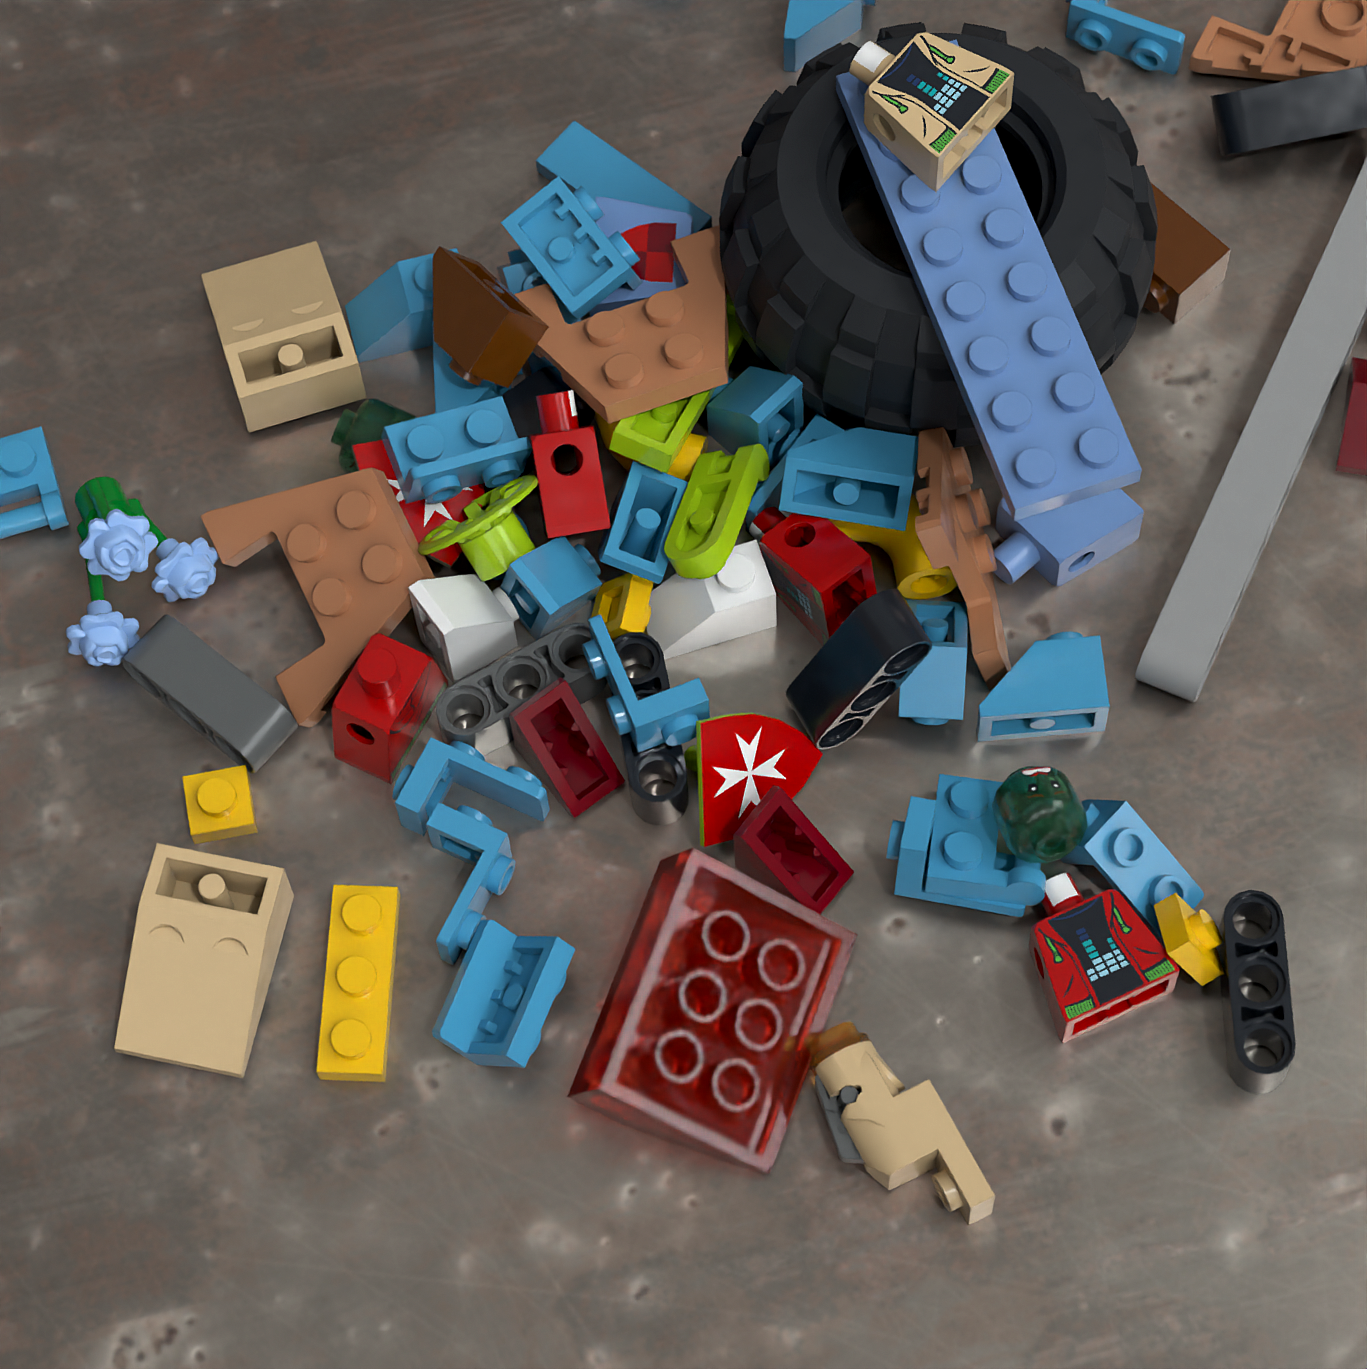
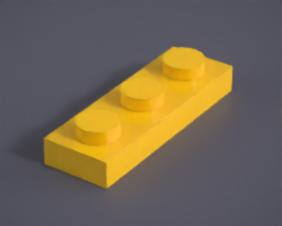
M333 885L316 1071L320 1080L385 1082L401 897L398 887Z

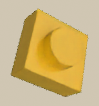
M626 573L602 584L596 595L591 618L597 615L602 616L612 642L619 636L629 632L643 633L651 617L649 600L654 582L632 573Z
M246 765L182 776L190 834L194 844L258 833L250 777Z
M1176 892L1153 905L1167 954L1201 986L1224 974L1216 948L1222 944V937L1215 922L1205 910L1194 911Z

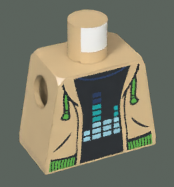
M928 32L916 34L896 57L873 41H868L857 52L850 66V74L869 86L865 93L864 124L868 131L935 192L939 190L1011 109L1014 73Z

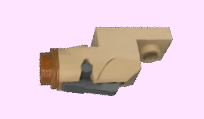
M853 1022L838 1024L824 1031L808 1044L807 1050L812 1057L809 1067L815 1076V1088L841 1161L863 1164L867 1172L888 1190L905 1184L936 1168L938 1173L931 1176L932 1182L941 1201L949 1212L959 1208L968 1226L992 1214L995 1194L929 1079L900 1093L905 1089V1086L879 1056L868 1034L865 1032L859 1033Z

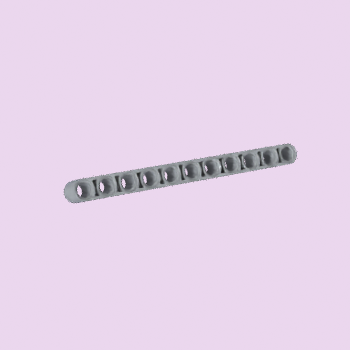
M1367 158L1150 635L1136 670L1135 679L1194 703L1202 690L1367 318Z

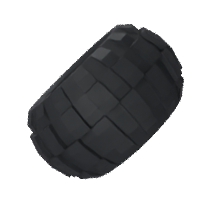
M922 22L880 28L877 41L874 43L896 57L916 34L927 31ZM969 23L963 24L961 34L930 33L948 42L957 40L959 47L1006 67L1014 73L1011 109L994 128L1099 372L1103 374L1115 362L1135 332L1137 318L1150 291L1155 263L1158 222L1154 192L1144 165L1137 166L1138 149L1129 126L1109 97L1102 100L1096 92L1085 91V85L1078 67L1046 47L1042 49L1037 46L1029 51H1025L1007 44L1006 31ZM840 42L805 63L797 80V86L789 85L783 94L777 90L772 93L752 121L741 143L742 156L737 157L725 180L719 214L720 260L727 290L735 308V321L744 338L768 369L775 365L785 375L790 374L798 378L803 383V404L828 421L832 417L840 420L846 415L863 422L864 428L910 436L919 435V432L923 430L944 427L953 448L982 444L912 274L884 263L867 251L852 234L844 219L842 211L858 197L876 188L836 91V76L850 72L851 63L860 48L850 42L844 45Z

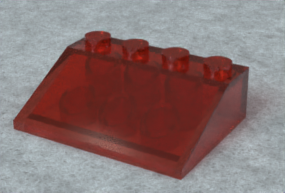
M690 848L660 860L567 1097L627 1127L762 1175L770 1174L858 934L695 848Z

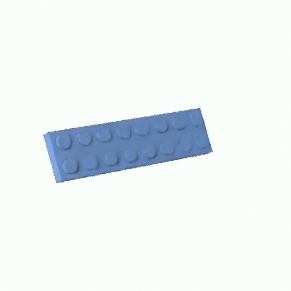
M957 40L949 41L950 43L959 46ZM850 72L837 75V94L1013 520L1017 521L1140 482L1142 471L995 128L990 131L939 190L935 192L868 131L864 124L865 93L869 86L851 75Z

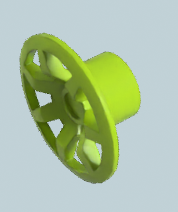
M534 475L522 476L478 497L463 507L468 517L467 520L462 523L447 520L435 527L422 539L418 552L420 555H427L458 543L481 581L490 580L506 572L511 563L535 549L533 542L514 514L512 507L537 486L538 479ZM490 502V505L484 511L478 505L481 504L484 506Z

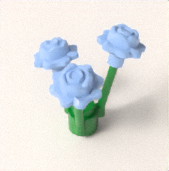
M104 476L87 481L78 489L75 495V504L82 518V521L77 526L78 534L82 540V543L79 545V553L85 558L91 603L87 605V615L81 617L80 625H71L66 629V636L70 640L67 645L68 652L73 655H82L88 664L95 667L103 664L110 666L119 665L121 658L128 652V649L132 648L140 640L137 634L139 629L138 620L123 618L122 613L112 612L111 603L105 601L102 575H109L120 582L126 580L132 571H145L148 567L149 553L157 547L156 555L161 562L155 567V572L158 576L152 581L151 587L157 593H163L168 602H174L179 598L197 599L203 596L208 587L215 582L216 568L213 565L219 559L216 549L209 547L208 542L202 537L190 544L186 542L178 543L173 538L167 539L146 515L140 501L135 498L127 499L121 484L114 478Z

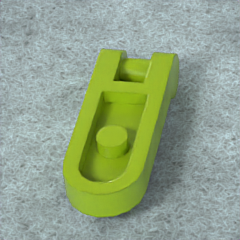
M758 443L738 448L736 454L726 455L723 451L718 450L702 453L698 457L664 546V552L679 576L683 578L706 579L717 574L725 566L734 548L757 483L766 480L769 476L770 462L763 445Z

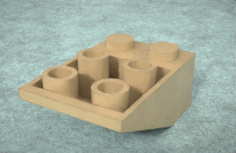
M317 241L201 274L249 433L367 398L354 347Z
M157 843L138 906L114 1045L116 1052L239 1078L244 1077L294 898L284 868Z

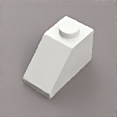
M757 539L734 546L725 566L712 577L706 579L683 578L675 573L651 592L649 600L651 617L645 629L647 635L652 636L659 643L664 659H668L777 626L776 592Z
M477 573L418 580L408 587L420 640L453 684L482 670L518 646L514 622L519 619L517 610L500 587L491 591L486 583L480 580Z

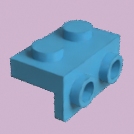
M481 920L433 1027V1037L477 1065L525 1068L529 1057L539 1045L541 1029L554 998L565 984L566 970L575 948L557 936H517L494 920Z

